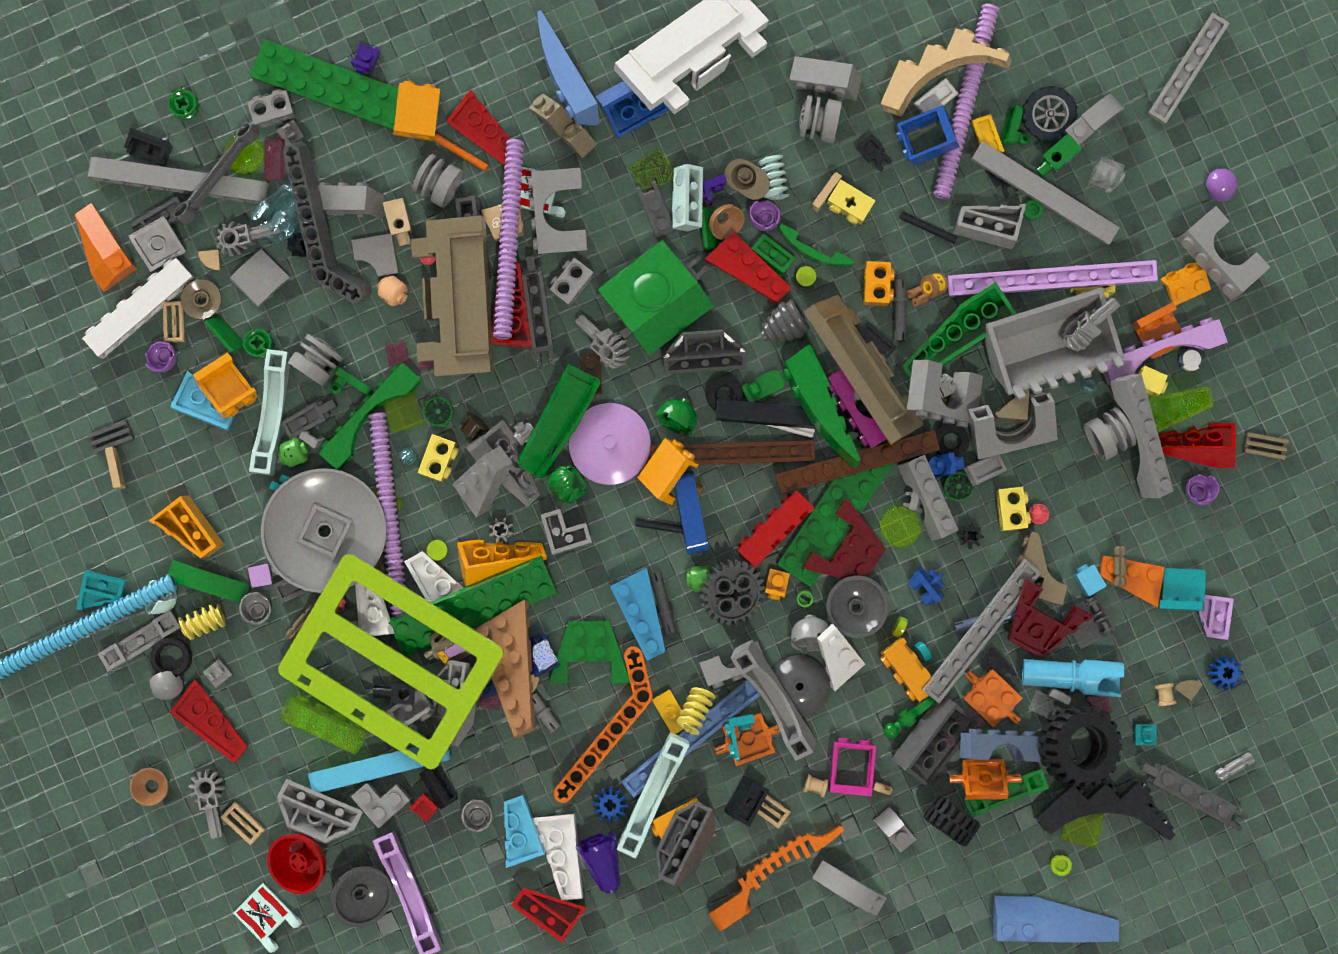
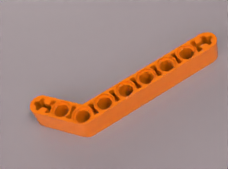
M629 647L624 654L633 695L556 786L554 797L558 802L565 803L573 797L651 702L653 694L641 649L638 647ZM631 650L640 654L637 657V664L642 662L643 667L630 669V665H634L633 660L628 659ZM641 670L644 673L643 681L636 682L633 679V672ZM641 690L647 691L649 693L648 701H639L637 698L638 692ZM632 706L635 708L636 715L633 718L625 716L624 710L626 707ZM618 722L622 725L623 730L620 734H614L611 731L613 723ZM600 739L608 740L609 748L607 750L599 749L598 741ZM593 755L596 758L595 765H586L584 761L585 756ZM572 772H581L583 776L582 781L574 782L571 778ZM567 779L570 785L576 787V789L573 790L571 787L567 791L569 796L561 798L559 796V788L563 790L568 785L564 782Z

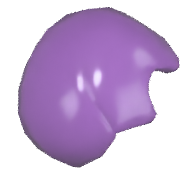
M1216 169L1209 174L1206 180L1209 197L1218 202L1231 199L1238 186L1235 174L1228 169Z
M768 200L764 202L756 201L750 207L749 219L757 230L769 231L778 226L780 211L775 204Z
M167 342L154 343L145 354L147 359L146 366L153 372H167L176 364V351Z
M1199 474L1189 479L1185 491L1187 498L1192 503L1204 506L1217 498L1220 488L1219 483L1213 476Z

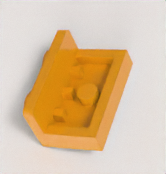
M1189 263L1184 268L1169 272L1160 279L1161 283L1166 286L1170 302H1173L1175 306L1211 290L1207 273L1198 263Z

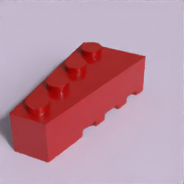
M515 263L516 269L514 271H516V275L514 277L516 280L513 282L515 284V288H513L515 293L513 294L514 300L512 301L514 302L512 307L514 311L511 313L513 315V319H511L513 325L510 326L512 327L510 332L512 337L509 339H497L493 336V333L496 332L494 330V326H496L494 320H496L495 314L497 312L495 308L497 306L495 305L492 343L493 346L532 349L522 268L520 263Z
M798 491L793 495L788 493L781 501L783 505L778 510L773 508L767 515L769 519L764 524L758 523L752 530L754 534L749 539L747 537L743 538L738 544L740 548L737 552L755 568L814 509Z

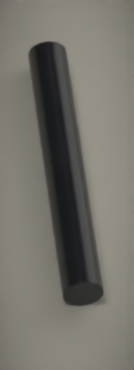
M903 211L899 219L953 244L957 240L958 236Z
M636 519V527L684 534L682 525Z

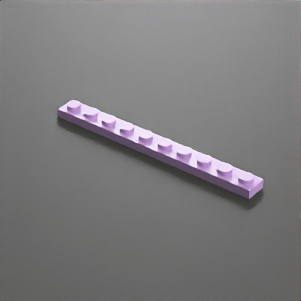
M1156 260L949 275V297L976 295L995 282L1003 293L1152 283L1158 281Z

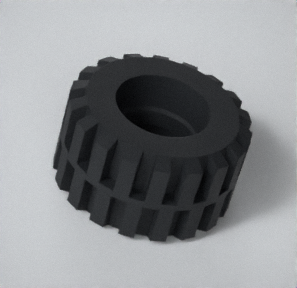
M939 795L936 796L923 815L928 823L967 847L981 826L968 813Z

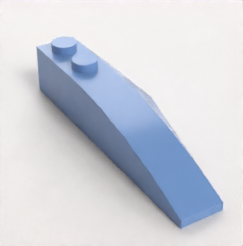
M541 10L538 11L539 32L544 58L551 79L557 91L555 93L559 102H564L568 117L570 119L573 118L576 124L595 126L600 124L596 100Z
M994 895L993 938L997 941L1119 942V920L1036 896Z

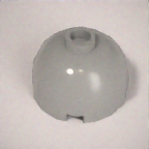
M815 615L805 616L804 619L799 620L794 625L791 631L792 647L800 651V647H808L807 651H820L817 637L829 627L828 623L817 618Z

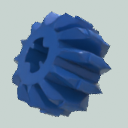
M1223 655L1222 660L1215 658L1216 665L1209 664L1213 672H1207V675L1213 676L1210 683H1216V688L1221 689L1223 687L1224 691H1229L1230 687L1236 689V682L1242 683L1243 681L1238 677L1244 674V671H1238L1242 664H1235L1236 658L1231 657L1228 659L1227 655ZM1224 670H1229V672L1227 673L1228 677H1223L1222 674L1225 673Z
M613 787L609 788V794H607L604 788L601 789L603 797L596 794L595 797L600 802L595 801L592 804L593 806H600L594 813L602 812L600 820H603L605 815H607L608 823H611V816H614L615 820L619 821L617 813L622 816L626 814L620 807H628V804L621 803L627 797L625 795L620 798L618 797L621 793L620 789L617 790L616 794H613ZM608 799H612V802L616 804V808L613 807V810H608V806L604 805L605 802L608 803Z

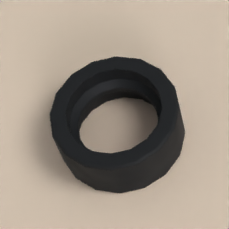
M165 638L153 647L150 654V662L157 673L171 671L177 677L184 674L190 668L192 652L185 641L178 638ZM169 645L179 647L183 653L182 664L174 670L164 668L159 660L161 651Z

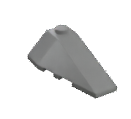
M501 420L477 437L466 448L477 462L483 455L501 446L512 461L505 481L501 485L524 505L529 506L540 496V493L531 473L518 466L517 462L521 454H519L516 447L517 440L505 421Z

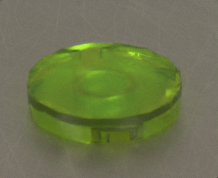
M236 136L232 137L227 142L224 148V153L235 141V139L237 138ZM256 139L251 145L246 146L231 164V170L238 174L248 175L261 168L265 161V150L262 143Z
M894 507L888 510L881 518L880 534L883 540L891 546L906 547L914 543L920 534V520L917 514L909 510V508Z

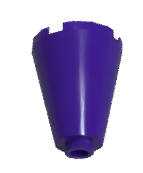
M608 832L609 836L604 837L602 833L595 834L580 841L581 846L576 845V850L599 889L606 893H612L620 885L617 839L613 832Z

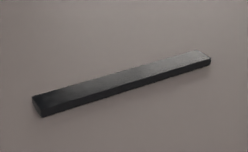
M717 399L716 421L816 429L802 406ZM837 409L838 416H843L845 420V432L859 433L857 428L853 429L847 420L849 415L846 410ZM859 411L865 417L873 418L870 412Z

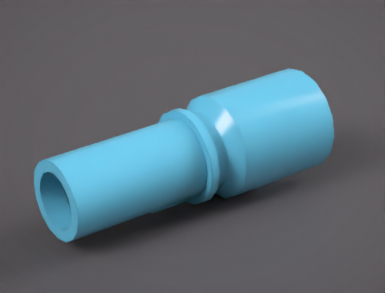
M1023 660L1022 685L1070 689V692L1078 689L1082 694L1121 697L1120 678H1124L1123 662L1084 660L1081 663H1076V660H1072L1071 663Z

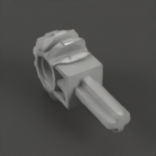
M231 221L229 225L226 223L222 224L223 230L217 229L220 235L214 239L220 241L216 247L222 249V254H229V256L234 257L236 253L238 255L242 254L241 248L248 249V246L256 245V239L279 234L281 227L279 222L253 227L248 224L236 225L235 222ZM234 234L235 241L230 244L229 239Z
M1111 298L1093 314L1085 311L1077 318H1073L1067 327L1063 329L1064 333L1061 337L1065 346L1077 352L1081 349L1085 350L1087 345H1091L1092 339L1102 332L1100 323L1120 307L1119 302L1115 298Z
M580 315L576 319V324L593 339L590 348L600 356V362H604L605 367L614 369L628 362V358L631 356L628 352L630 347L626 345L627 340H622L621 335H616L609 328L601 332L584 315Z
M207 769L205 774L202 771L197 772L198 778L195 776L191 778L195 784L189 785L188 788L195 791L190 794L191 797L198 796L195 802L198 803L199 810H205L210 837L215 839L223 836L217 807L222 805L221 798L223 796L218 790H224L225 786H219V783L224 781V779H216L218 772H214L211 775L210 769ZM204 782H208L211 785L209 793H206L202 788Z

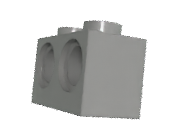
M275 90L268 96H255L251 101L247 102L253 124L257 129L296 118L290 95L286 90ZM279 102H286L282 109L276 108ZM266 107L264 114H257L259 108Z
M573 258L572 261L568 260L562 267V274L559 277L555 276L549 284L551 287L549 289L550 293L569 308L594 277V272L576 258ZM574 269L582 271V275L579 278L571 276V272ZM567 285L570 287V290L566 294H561L558 291L559 287Z

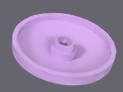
M615 403L599 404L586 410L576 431L569 439L570 456L578 471L587 479L602 485H618L631 480L641 472L650 455V434L643 419L632 409Z

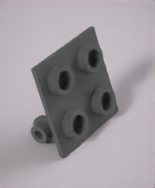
M1097 594L1075 605L1092 615L1088 622L1084 621L1078 626L1079 629L1072 633L1080 649L1113 634L1117 630ZM1074 606L1061 613L1064 620L1070 614Z

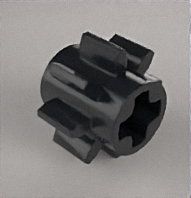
M295 232L293 233V238H287V249L292 252V256L306 257L302 233Z
M973 523L969 525V529L962 526L963 534L957 535V537L963 540L960 545L968 544V549H972V544L979 547L980 543L978 540L984 538L979 533L981 527L975 529L973 528ZM967 532H973L975 534L973 536L974 540H967V537L969 536Z

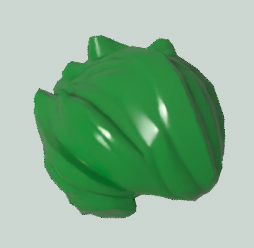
M560 466L548 475L549 481L547 485L558 496V501L574 503L575 500L586 494V482L574 467Z

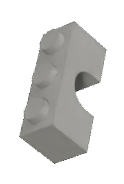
M756 641L755 644L757 645V647L759 648L760 652L762 653L761 648H760V645H759L758 641ZM719 656L699 663L707 685H712L713 689L725 685L724 680L732 678V681L744 678L736 667H725Z

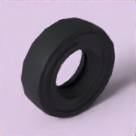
M719 377L709 384L706 391V399L714 411H716L717 403L716 393L722 387H727L732 391L731 400L742 401L743 391L735 379Z
M946 423L935 431L940 450L936 451L938 455L954 453V457H961L966 453L970 438L964 427L956 426V423ZM954 433L957 435L959 444L956 448L949 449L944 445L943 439L946 434Z

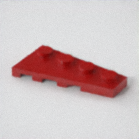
M470 90L446 123L505 166L507 165L505 164V159H507L505 157L507 153L506 141L511 138L503 131L497 121Z
M734 231L704 260L710 265L716 266L725 274L728 273L740 283L753 288L755 292L775 304L791 290V287Z
M195 679L169 713L233 763H236L248 748V745L198 680Z

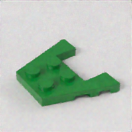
M610 621L568 622L549 684H568V662L611 661V683H630L629 675Z

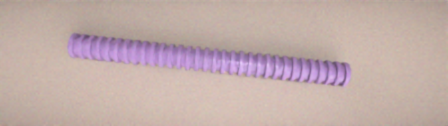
M983 4L975 36L977 44L978 42H983L990 47L989 43L992 41L991 37L993 36L992 31H994V25L996 24L995 19H997V13H999L1000 9L993 4ZM986 63L966 65L967 70L964 72L966 76L963 77L964 82L961 84L963 88L959 91L961 94L958 95L959 100L956 103L958 106L955 107L956 112L953 114L955 118L952 119V127L960 147L942 156L944 160L941 161L942 166L939 168L941 172L937 175L939 178L936 179L937 185L934 187L936 190L933 191V195L937 198H951L949 193L953 190L951 187L954 186L953 181L956 178L954 175L957 174L956 169L959 167L957 163L960 162L959 157L962 155L960 151L964 148L962 145L965 144L964 139L967 136L965 133L968 132L967 127L970 125V115L973 113L972 108L975 106L973 103L976 101L975 97L978 94L977 90H979L978 85L981 83L980 78H982L981 73L984 71L983 67Z
M519 139L506 141L507 153L505 157L507 159H505V164L507 165L504 166L506 170L504 176L506 177H504L505 183L503 184V188H505L503 190V208L501 210L503 213L501 218L503 220H501L502 226L500 231L502 232L500 233L501 239L499 240L501 243L499 245L501 250L499 251V256L501 257L498 258L500 262L498 264L499 270L497 271L499 274L497 280L499 282H497L498 288L496 289V293H498L496 299L498 301L495 302L497 306L495 311L497 313L495 314L496 320H494V324H496L494 330L496 332L493 333V336L497 339H509L512 337L510 333L512 327L510 326L513 325V321H511L513 315L511 313L514 311L512 308L514 302L512 301L514 300L513 294L515 290L513 288H515V284L513 282L516 280L514 277L516 271L514 270L516 269L515 263L517 259L515 257H517V253L515 251H517L516 245L518 244L516 239L518 238L517 232H519V228L517 226H519V222L517 220H519L518 214L520 213L518 208L521 201L519 196L521 195L520 183H522L521 171L523 170L521 166L523 160L521 159H523L522 153L524 152V148H522L524 142Z
M384 412L371 413L368 415V418L371 419L369 421V425H371L370 431H372L370 436L373 438L371 444L374 445L372 447V450H374L373 456L375 457L373 462L376 463L374 469L377 471L375 472L377 476L375 480L378 482L376 488H379V491H377L379 495L378 500L386 519L387 534L384 552H386L384 558H387V561H385L387 565L386 571H388L386 575L406 587L404 585L406 580L403 579L405 572H402L404 566H402L403 559H401V556L403 554L400 553L402 547L399 546L401 540H399L400 534H398L400 528L397 527L399 521L396 520L398 518V515H396L397 508H395L397 502H394L396 496L393 494L395 493V489H393L395 485L392 483L394 477L391 476L393 474V470H391L392 464H390L392 459L389 457L391 451L388 450L390 448V445H388L389 439L387 438L389 433L386 432L388 426H386L387 420L385 417L387 415ZM393 604L390 606V609L393 610L391 613L393 617L405 613Z

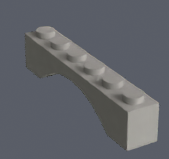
M1125 374L1111 380L1110 384L1115 401L1128 417L1137 438L1140 454L1137 482L1142 498H1161L1174 490L1142 374Z
M753 639L736 647L730 657L740 674L756 688L767 703L779 726L784 743L795 761L813 753L817 740Z

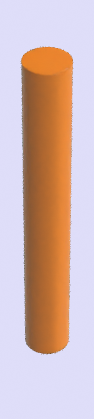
M438 133L435 135L433 140L482 171L485 172L488 169L489 165Z

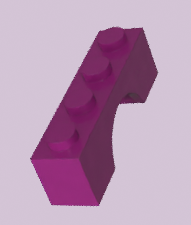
M839 369L827 377L830 384L828 390L831 394L835 393L838 397V406L842 411L846 410L849 418L847 420L853 429L857 428L861 434L858 438L863 446L873 448L887 438L874 418L865 417L857 410L854 403L855 389L843 371Z

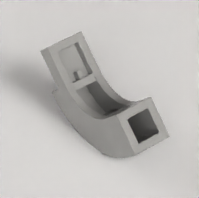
M1110 93L1082 114L1065 132L1069 133L1080 145L1107 122H1111L1125 108Z
M822 860L813 876L814 880L875 916H877L887 899L882 894L865 886Z

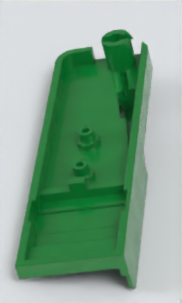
M570 364L567 365L518 459L517 464L520 468L541 479L548 475L558 454L582 420L600 385L599 379ZM556 444V446H555V448H554V450H553L551 456H550V457H547V455L549 454V452L551 451V449H552V448L554 447V445Z

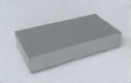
M996 455L969 465L964 470L974 487L1007 471V468L1001 456Z

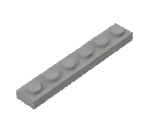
M1212 12L1147 115L1163 125L1166 124L1228 27L1229 22Z

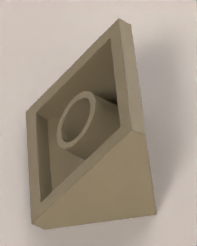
M1029 389L1023 390L1026 398L1019 400L1017 397H1014L993 415L994 421L1011 424H1022L1027 421Z

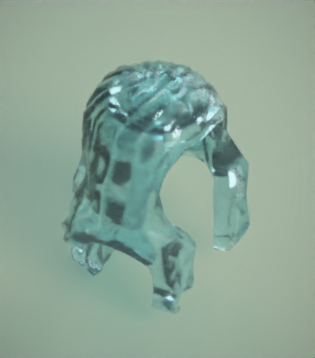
M290 184L282 185L277 192L264 199L251 214L252 221H255L264 213L265 222L262 225L269 224L268 229L271 232H275L276 228L280 225L281 232L279 234L262 238L266 243L279 244L284 241V238L292 235L297 228L296 220L298 215Z

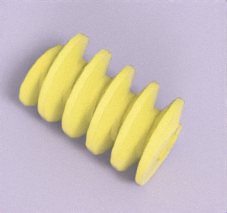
M218 602L216 609L212 604L209 605V612L204 607L201 608V615L195 610L194 618L189 614H186V621L178 617L180 628L186 638L188 637L190 640L195 639V634L201 637L203 631L208 634L211 629L214 631L218 630V625L222 628L226 626L225 615Z
M691 688L690 695L686 699L687 702L684 703L683 710L680 712V717L676 720L679 727L690 734L699 735L700 732L696 727H703L699 720H706L702 713H709V709L705 706H712L713 703L708 699H715V695L703 688Z

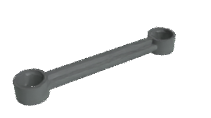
M246 122L238 129L235 141L190 198L177 206L173 217L182 225L189 224L197 214L196 209L242 150L258 138L260 132L253 124Z

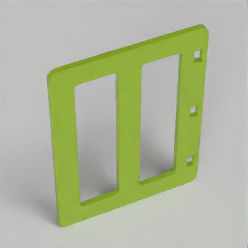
M347 554L343 556L281 661L278 671L282 677L424 767L434 769L439 766L504 656V650L500 645L357 556ZM356 581L476 656L477 662L462 687L456 689L338 615L336 610L352 582ZM322 633L330 634L444 706L447 712L431 739L425 738L308 664L307 659ZM302 675L312 680L309 686L299 680ZM355 709L365 714L363 720L352 714ZM410 743L420 749L417 755L406 748Z

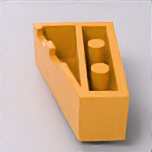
M189 495L178 497L149 520L163 529L166 534L178 540L180 544L199 558L210 557L225 545Z
M901 637L880 652L882 655L880 660L886 668H892L895 672L893 677L898 684L901 685L903 683L908 689L905 691L907 696L912 701L916 700L920 703L929 696L922 689L932 676L917 659V655L907 646L904 637Z

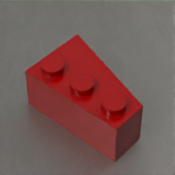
M525 888L521 890L511 904L512 908L561 943L587 908Z

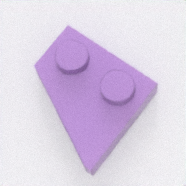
M1205 595V611H1198L1206 637L1228 640L1234 599Z

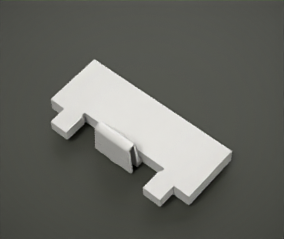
M703 0L637 48L630 50L627 55L615 62L614 70L650 111L664 102L672 113L676 114L688 105L690 99L675 83L693 72L692 87L698 91L725 71L731 55L729 54L723 58L726 51L724 48L736 39L739 40L738 43L752 58L759 54L767 46V42L759 32L767 27L769 20L751 0Z

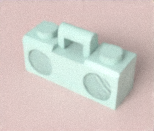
M685 164L674 168L672 221L673 229L688 232L702 227L703 167Z

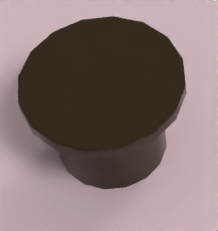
M471 412L467 413L468 420L460 428L472 440H475L482 430H489L486 423Z

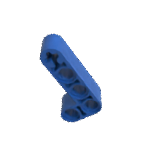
M684 472L676 483L675 489L687 554L691 555L707 552L708 544L694 472Z

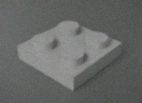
M165 216L128 235L150 272L164 265L168 260L174 259L186 252V249Z

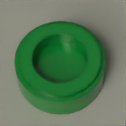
M1034 199L1028 200L1025 203L1023 216L1029 221H1035L1042 215L1043 206Z

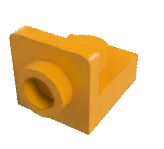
M774 569L769 570L764 593L768 594L767 598L780 600V597L785 598L790 573Z

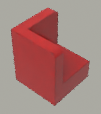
M424 793L409 808L411 812L414 811L425 823L439 809L437 803L427 793Z

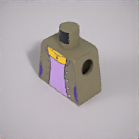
M438 632L430 636L432 649L424 653L426 660L430 664L440 659L445 666L449 660L462 662L474 657L473 654Z

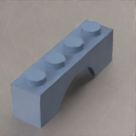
M969 729V733L961 732L960 758L989 760L992 752L1002 744L1009 748L1014 760L1041 762L1040 760L1043 756L1039 755L1038 752L1041 743L1038 742L1039 736H1036V732L1023 731V735H1018V731L1005 730V734H1000V730H987V734H984L982 729Z

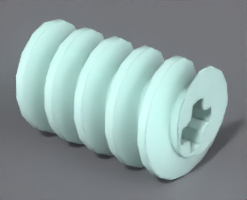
M783 155L768 156L758 163L767 174L770 182L768 193L764 196L765 199L780 200L789 196V194H783V191L788 190V187L782 186L783 183L787 182V179L781 178L782 175L786 174V171L779 169L785 166V163L778 162V160L784 158Z

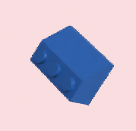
M624 81L595 96L617 138L670 110L662 102L650 111Z

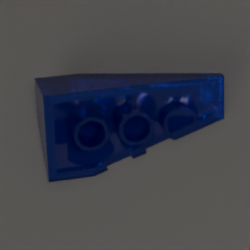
M537 634L529 639L531 640V675H534L536 678L560 665L557 655L545 634ZM493 680L486 685L482 692L484 699L498 694Z

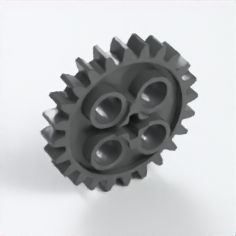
M727 559L726 565L719 562L720 568L717 569L713 566L714 572L712 574L706 573L709 579L702 580L705 587H701L699 590L704 594L700 595L699 598L704 601L701 604L704 609L706 608L704 612L710 615L712 620L715 621L717 619L719 624L724 622L727 626H730L732 621L737 626L738 620L746 623V616L752 619V611L759 612L756 606L763 605L759 598L765 597L760 592L765 589V586L761 584L764 579L758 577L760 572L754 570L755 567L751 564L748 565L746 561L743 560L741 563L738 559H735L734 563H732L731 560ZM744 577L743 583L738 585L739 580ZM725 581L724 586L719 588V584ZM746 597L745 602L740 604L741 599ZM727 600L726 605L720 608L721 603Z

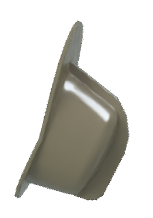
M735 159L726 166L725 178L728 185L752 200L760 199L768 193L770 187L769 178L755 164L745 159Z

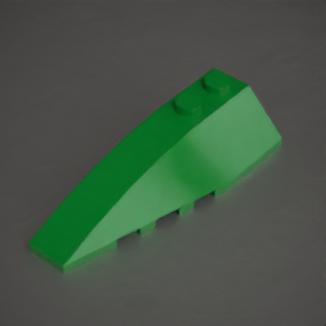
M996 282L962 303L902 366L910 379L913 360H930L941 363L944 366L983 342L986 337V324L1016 315L1015 310Z
M807 345L785 361L782 370L784 379L790 382L793 397L798 399L818 432L846 462L855 468L860 462L859 454L851 435L845 433L846 423L843 416H838L836 405L838 403L836 398L830 397L828 387H830L829 381L811 345Z

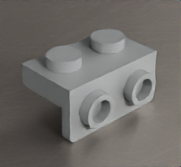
M417 690L413 705L396 704L386 712L413 729L415 722L418 720L423 722L431 717V711L435 707L427 695Z

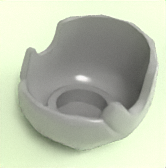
M258 592L248 593L241 599L239 604L241 617L251 625L264 624L270 618L272 612L271 604L265 596Z
M171 671L158 673L149 680L154 697L166 701L176 698L184 687L181 677L178 675L176 678Z
M483 800L468 802L461 812L463 825L472 832L484 831L492 822V809Z

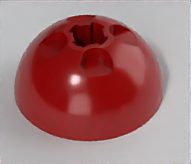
M300 833L287 834L275 840L268 851L267 864L269 872L275 882L284 890L293 894H307L316 889L323 880L327 861L323 848L315 839Z

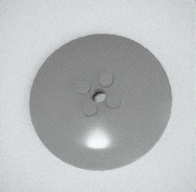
M335 469L309 470L288 479L271 496L264 510L261 522L262 546L273 569L284 580L295 587L316 593L323 592L343 556L353 554L375 567L382 555L386 542V519L376 495L358 478ZM323 525L330 527L331 532L327 537H322L319 534V529ZM353 581L350 587L357 584V582Z

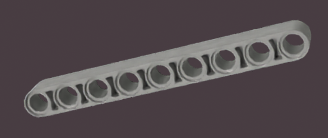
M91 157L88 178L95 181L191 195L208 175V173L99 157ZM222 176L206 197L265 205L269 183Z

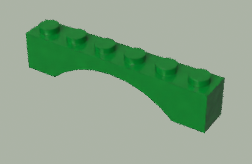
M403 362L391 369V375L388 379L381 380L376 386L377 391L373 395L369 394L362 401L363 406L359 410L355 409L349 415V421L345 425H340L334 432L335 436L330 441L326 440L320 447L321 451L319 454L336 470L341 471L354 457L357 435L367 420L368 415L389 401L409 397L423 382Z

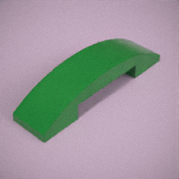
M781 223L779 233L782 238L801 256L827 267L851 268L854 260L837 251L833 258L797 241L799 232Z
M174 560L168 573L173 576L178 584L238 603L249 593L251 588L250 584Z
M1042 768L1022 774L1021 783H1008V799H965V797L963 799L970 816L974 817L1027 795H1033L1049 789Z

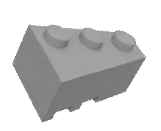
M322 182L318 185L324 214L338 216L357 214V217L363 218L364 214H371L376 219H383L385 195L370 188L369 184L356 183V186H350L348 183H338V186H332L331 183Z
M501 446L483 455L452 484L476 518L492 509L494 498L499 494V487L505 481L512 465V461Z

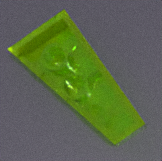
M1209 386L1148 398L1157 432L1214 406Z
M290 692L279 714L281 720L357 755L368 734L363 727L355 722L351 723L345 720L346 716L338 712L334 714L329 712L328 708L322 704H314L308 701L307 697Z

